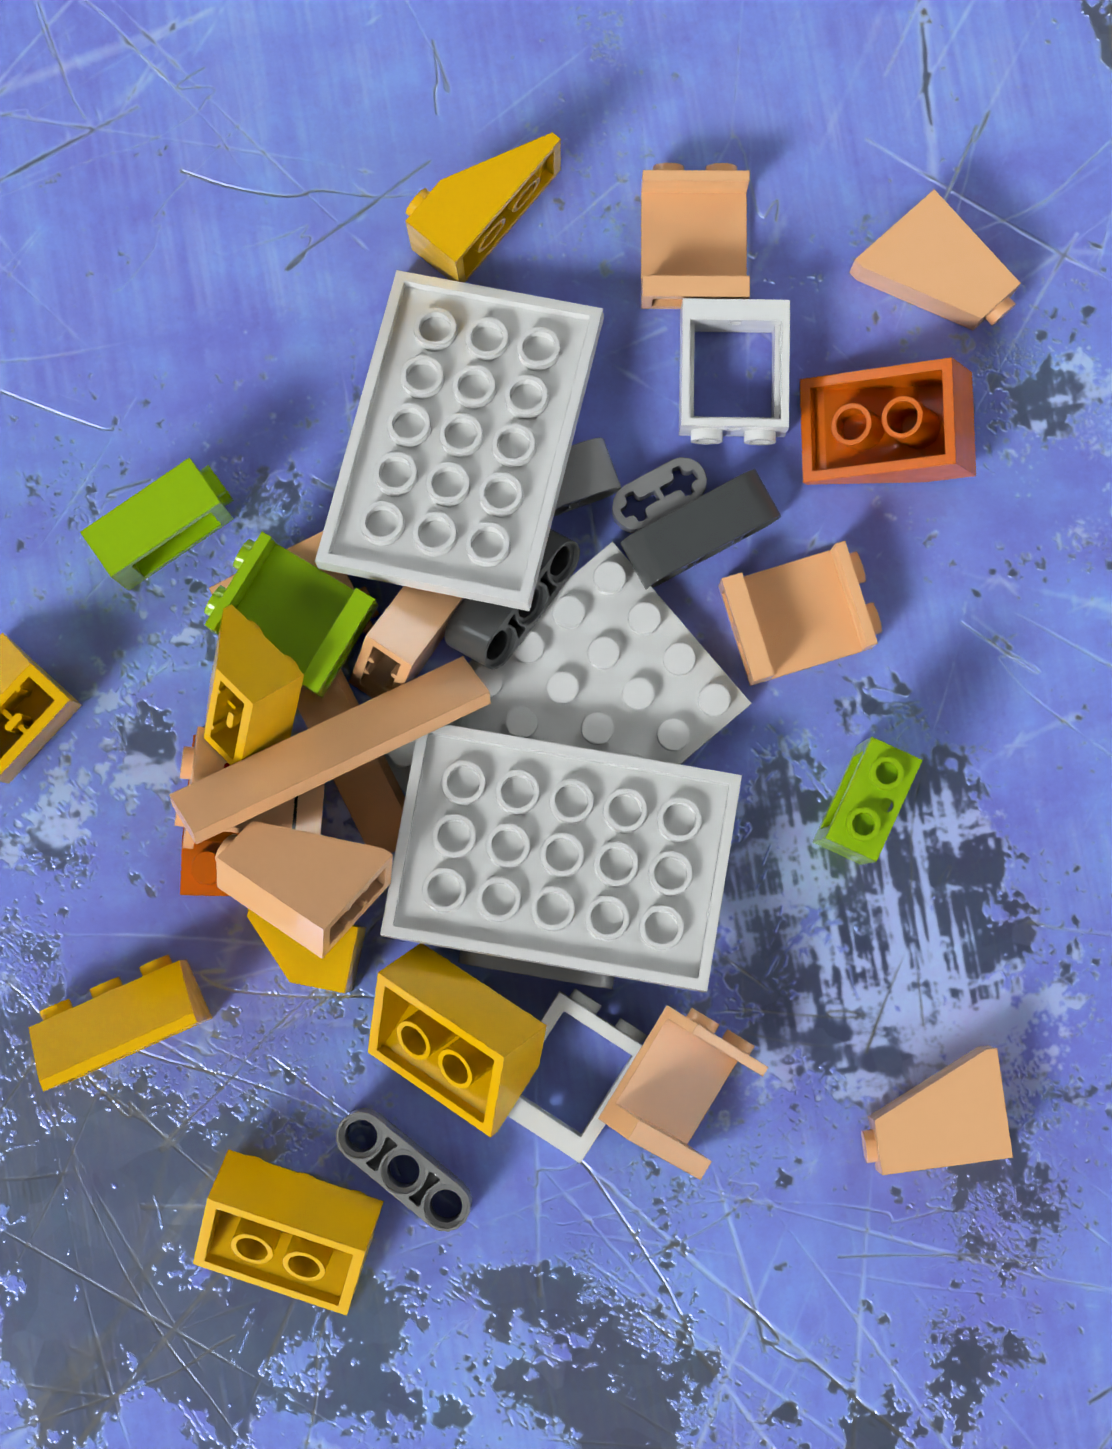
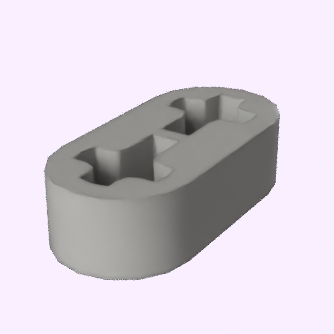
M679 457L624 485L617 491L613 499L612 515L614 522L620 529L628 533H634L704 494L706 489L707 477L704 469L691 458ZM679 470L683 476H689L690 474L695 476L696 480L691 485V495L685 496L681 490H676L664 497L661 490L673 483L674 471ZM633 495L637 501H643L654 495L657 501L647 506L644 512L646 519L639 522L634 515L625 518L622 514V511L627 507L626 498Z

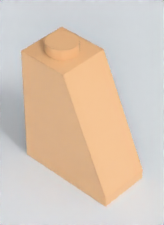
M935 189L854 260L849 272L861 283L970 330H974L985 319L993 326L1016 305L1010 297L1021 284Z
M403 586L366 634L349 683L371 698H375L415 679L445 636L447 623L464 598Z
M252 820L238 835H229L218 848L215 856L217 887L323 959L391 884L393 854L380 847Z
M989 1045L976 1047L869 1115L870 1130L861 1131L866 1163L875 1162V1169L881 1175L1013 1158L997 1048Z

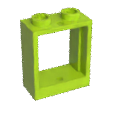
M189 457L80 531V533L110 577L130 591L234 520L225 507L234 500L209 465L199 470Z
M870 737L858 744L813 839V843L860 865L877 862L923 760L874 737ZM891 803H893L891 811L887 812Z

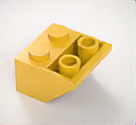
M232 604L223 608L210 679L204 739L230 765L291 737L304 674L300 671L297 663L290 656L284 655L264 636L262 630L254 621L248 620Z
M3 632L0 634V782L9 784L75 714L82 704Z
M248 909L247 917L289 982L340 993L354 990L366 927L353 925L321 959Z

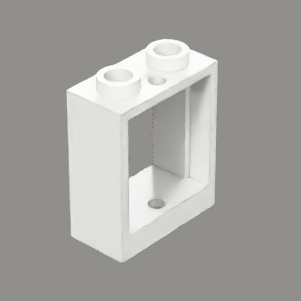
M683 298L680 309L679 436H691V443L705 445L722 443L723 436L744 437V443L749 445L775 444L776 437H785L789 428L790 300ZM695 332L772 333L771 417L694 416Z
M574 988L570 996L559 991L540 1020L547 1025L544 1041L562 1013L566 1012L629 1053L631 1057L582 1133L523 1095L519 1097L508 1117L581 1163L605 1126V1123L598 1119L648 1035L622 1018L613 1026L596 1015L602 1005Z

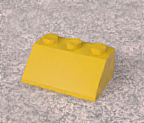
M420 943L378 972L368 1053L491 1138L499 1131L540 1065L547 1025L451 963L448 959Z
M169 954L139 967L143 977L125 985L122 984L120 977H116L89 989L93 999L73 1007L70 999H67L41 1010L39 1013L43 1021L28 1027L38 1080L43 1092L65 1085L212 1019L187 959L178 960L173 963Z
M228 1149L206 1201L193 1264L347 1316L384 1201L367 1196L361 1191L349 1190L316 1179L310 1174L295 1172L265 1162L259 1157L244 1155Z

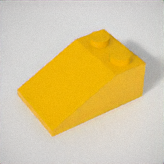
M551 132L443 178L431 191L426 188L422 189L410 202L405 212L409 216L405 223L411 249L448 280L465 283L561 171V139Z

